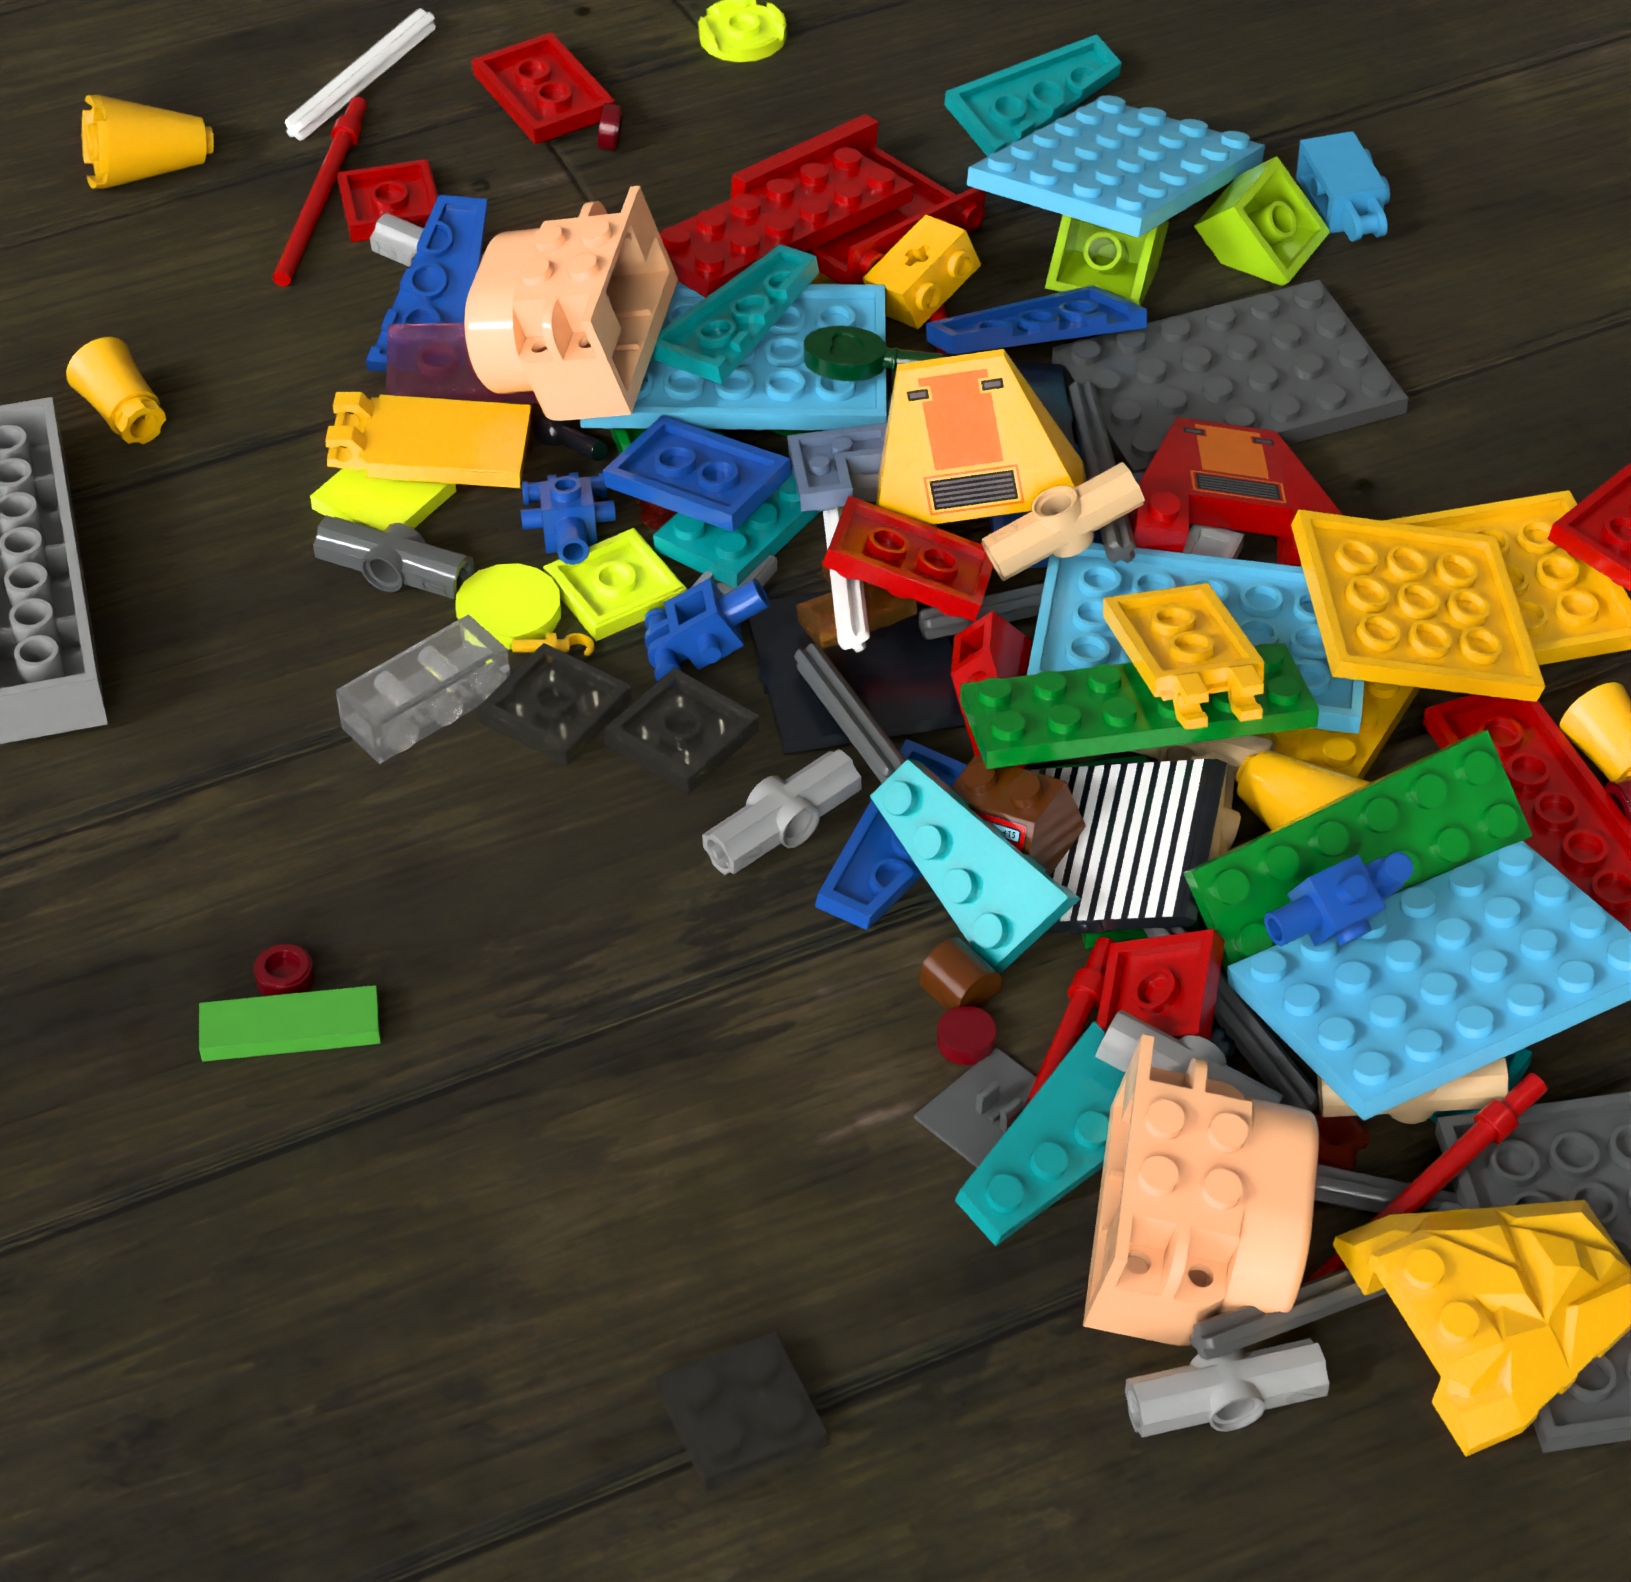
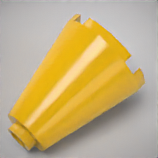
M98 94L88 95L85 98V102L92 106V110H83L82 148L84 163H93L96 176H87L88 183L92 189H106L204 164L206 155L213 153V131L211 126H205L202 117Z
M1269 749L1263 750L1257 755H1249L1241 763L1236 774L1238 796L1270 830L1371 783Z

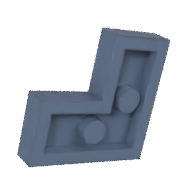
M887 423L787 436L789 456L802 512L811 510L829 511L836 507L845 506L848 495L853 497L850 475L879 473Z

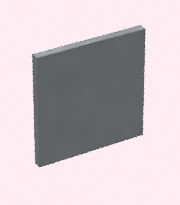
M996 1047L987 1058L976 1063L914 1115V1119L978 1168L1022 1112L1036 1077Z

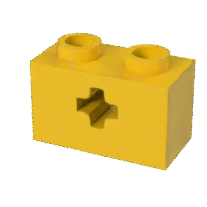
M925 215L862 279L865 285H885V316L919 329L981 266V263L966 230Z

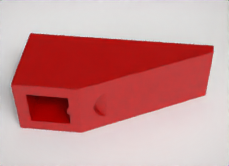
M991 611L954 636L951 677L974 754L981 756L960 703L961 684L983 681L987 678L1026 676L1033 645L1031 639L995 611ZM1028 764L1017 765L1015 767L1024 769Z

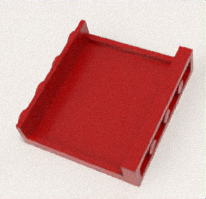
M864 114L732 174L730 199L845 146L854 148L879 165L893 170L895 174L914 184L913 200L806 252L816 256L819 272L838 284L864 285L865 283L862 278L925 215L962 228L967 233L981 227L985 215L986 191L973 187L956 195L876 147L879 121Z

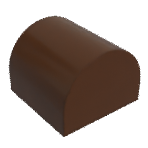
M954 937L940 943L927 956L920 970L919 985L948 1011L958 1006L978 1007L1002 991V977L963 940Z

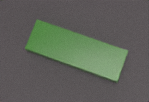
M376 985L199 1003V1051L202 1062L381 1044L379 999Z

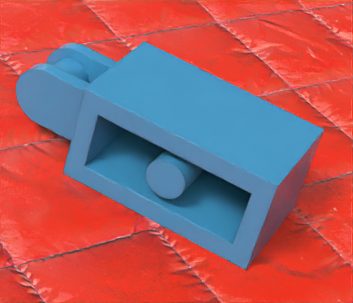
M1351 131L1300 140L1296 179L1314 209L1331 231L1329 234L1345 231L1352 242L1361 240L1362 235L1373 233L1375 237L1385 236L1387 233V219L1384 213V205L1388 204L1390 200L1389 184L1384 176H1380L1373 164L1370 151L1367 148H1363L1355 133Z

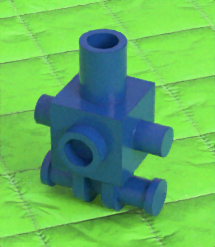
M578 472L569 473V476L558 478L556 474L547 475L548 481L527 483V480L521 481L524 506L540 502V508L520 509L522 530L543 528L546 554L558 553L560 560L566 564H579L588 557L589 546L597 544L596 523L616 521L614 500L594 502L593 497L601 496V499L607 498V487H605L603 473H599V476L579 478Z
M711 578L666 601L664 603L665 609H652L645 615L644 621L647 628L644 635L649 663L655 668L654 674L657 682L663 685H671L679 681L682 676L679 664L687 659L700 670L711 663L727 657L733 651L744 646L739 623L770 607L768 596L757 579L754 578L723 595Z
M1394 852L1387 857L1379 858L1366 865L1363 864L1359 855L1351 857L1307 878L1287 894L1291 900L1290 903L1265 915L1264 923L1272 941L1278 946H1284L1309 934L1315 947L1335 937L1340 946L1346 945L1372 931L1368 921L1387 908L1383 901L1399 891L1404 882L1412 876L1413 863L1406 854L1401 852Z

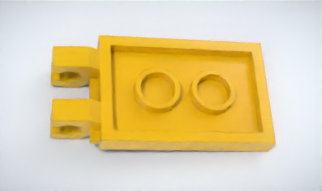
M336 392L333 403V412L337 413L335 426H328L325 439L326 447H329L327 466L351 470L366 468V478L508 488L521 487L531 426V405L380 394L379 398L371 397L370 400L362 392Z
M1209 583L1103 598V618L1154 697H1161L1163 701L1173 700L1176 719L1185 730L1208 727V716L1202 711L1200 703L1209 702V694L1226 691L1228 693L1230 709L1240 722L1262 719L1263 708L1256 702L1254 695L1264 693V660Z

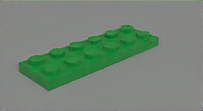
M1285 643L1275 645L1260 644L1254 647L1264 660V693L1254 695L1256 702L1263 708L1262 719L1240 722L1230 709L1228 693L1226 691L1209 694V702L1200 703L1202 711L1208 716V727L1185 730L1176 719L1173 700L1163 701L1161 697H1154L1132 662L1114 665L1098 664L1090 668L1058 672L1043 671L1034 675L1010 678H987L983 681L962 683L960 689V703L986 769L1317 727L1319 707Z
M1488 730L1473 733L1183 872L1207 929H1215L1225 940L1222 964L1227 973V966L1277 945L1272 941L1266 930L1264 917L1267 913L1290 903L1291 900L1287 894L1307 878L1351 857L1359 855L1363 864L1366 865L1379 858L1387 857L1394 852L1406 854L1413 863V874L1404 882L1402 888L1396 892L1398 893L1505 846L1524 841L1532 837V833Z

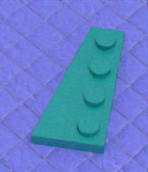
M1096 34L946 91L944 105L988 157L990 154L1010 146L1012 142L1019 141L1033 134L1035 130L1048 126L1119 76L1122 62Z
M781 244L663 328L659 333L651 359L723 384L819 274L816 256Z

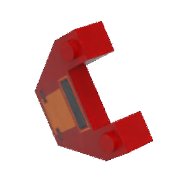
M1183 417L1175 418L1138 484L1145 499L1144 505L1128 513L1137 548L1183 553L1189 535V524L1277 536V564L1302 567L1291 527L1298 509L1343 515L1277 431Z

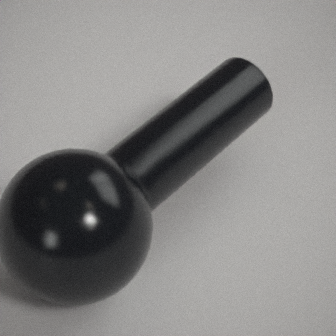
M541 413L535 421L534 435L544 445H564L595 461H601L607 454L608 448L604 442L575 429L572 420H551L544 413Z

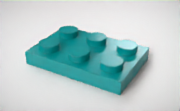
M791 470V476L734 532L677 513L653 535L654 550L701 573L708 571L713 574L714 579L736 589L770 555L774 556L821 511H801L793 470Z

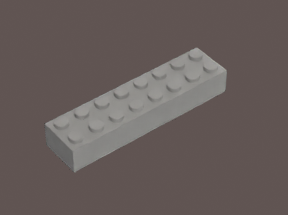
M53 397L0 406V744L108 724L63 442Z

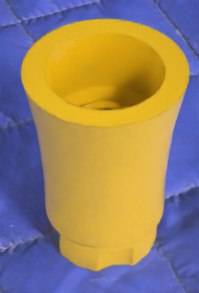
M102 337L81 347L74 354L67 367L66 377L69 385L84 397L100 413L111 429L119 434L128 444L136 442L145 444L156 438L160 434L161 426L166 421L165 412L160 406L159 399L147 385L138 370L126 343L115 337Z
M1617 682L1606 683L1591 689L1578 698L1563 715L1559 729L1611 782L1631 776V699L1622 684Z

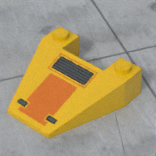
M1004 349L897 364L876 488V506L937 528V524L1032 511L1033 501L1045 490L1062 485L1076 488L1087 481L1082 459Z

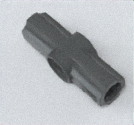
M326 515L318 525L316 539L313 543L315 558L361 571L370 584L385 592L398 591L405 584L455 599L463 582L471 577L475 571L473 557L426 544L423 537L415 529L403 523L390 524L385 531Z

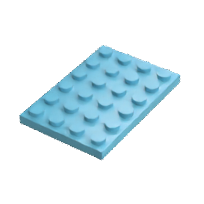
M1100 96L1092 103L1079 107L1073 113L1056 119L1052 124L1035 130L1033 134L1019 141L1012 142L1010 146L992 153L987 158L970 166L967 186L1140 237L1233 181L1238 175L1261 164L1265 145L1249 141L1250 137L1242 132L1225 131L1221 133L1207 129L1208 125L1200 120L1184 119L1179 121L1166 117V112L1158 108L1144 107L1137 109L1125 105V100L1122 98Z
M677 283L661 330L704 300L705 297L686 285ZM809 284L723 384L650 359L632 414L580 419L581 428H649L662 415L705 430L814 431L886 423V368L882 373L868 380L838 381L813 373L804 363L805 337L812 331L824 327L851 326L865 329L879 335L886 343L885 285Z
M1094 542L1083 552L1072 557L1049 556L1027 675H1034L1043 671L1058 672L1090 668L1098 664L1114 665L1132 662L1103 618V598L1209 583L1254 647L1260 644H1286L1319 707L1318 725L1312 728L1359 734L1364 681L1332 677L1302 567L1137 547L1133 549L1135 557L1131 562L1126 563L1120 560L1113 563L1106 556L1104 544Z
M1524 841L1505 846L1390 896L1383 901L1387 908L1368 921L1372 931L1346 945L1340 946L1335 937L1315 947L1309 934L1284 946L1275 945L1227 966L1228 985L1363 1121L1631 1000V932Z

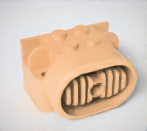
M640 186L630 187L621 213L607 214L601 202H587L583 205L578 218L543 221L540 228L502 232L490 241L469 290L465 307L467 349L472 366L485 387L498 394L534 391L545 416L556 421L632 414L678 281Z
M1142 1034L1110 1108L1083 1326L1175 1346H1190V1335L1193 1333L1194 1325L1242 1306H1254L1265 1313L1279 1311L1287 1313L1293 1308L1302 1282L1311 1239L1319 1151V1130L1315 1116L1307 1109L1252 1097L1245 1099L1243 1094L1234 1086L1222 1081L1208 1079V1064L1206 1060L1193 1058L1185 1074L1151 1067L1154 1037Z

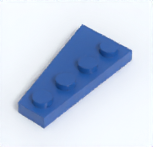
M449 195L438 196L416 245L417 252L409 269L406 268L399 284L400 290L392 308L388 309L381 324L382 331L375 347H371L366 358L367 370L446 378L466 373L469 353L465 337V307L469 290L482 260L488 215L487 199Z
M1091 285L926 323L927 342L946 351V354L964 355L982 350L1147 328V309Z
M908 739L905 740L899 751L905 760L920 761L949 787L953 785L967 766ZM872 800L818 892L815 903L816 908L865 930H868L923 876Z

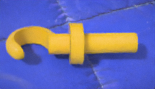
M546 633L545 639H512V652L545 653L546 659H556L557 653H568L571 645L581 644L587 647L584 655L590 656L594 652L595 644L589 636L581 633L569 634L564 639H557L556 633Z

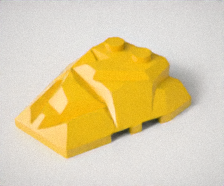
M1585 1200L1393 1214L1338 1235L1333 1242L1334 1248L1364 1296L1384 1288L1386 1289L1440 1374L1441 1379L1434 1394L1432 1404L1466 1457L1522 1433L1536 1420L1538 1411L1557 1393L1562 1395L1576 1381L1578 1373L1596 1356L1601 1358L1631 1329V1266Z

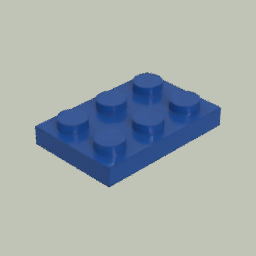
M662 415L603 470L605 487L734 532L791 476L790 458Z

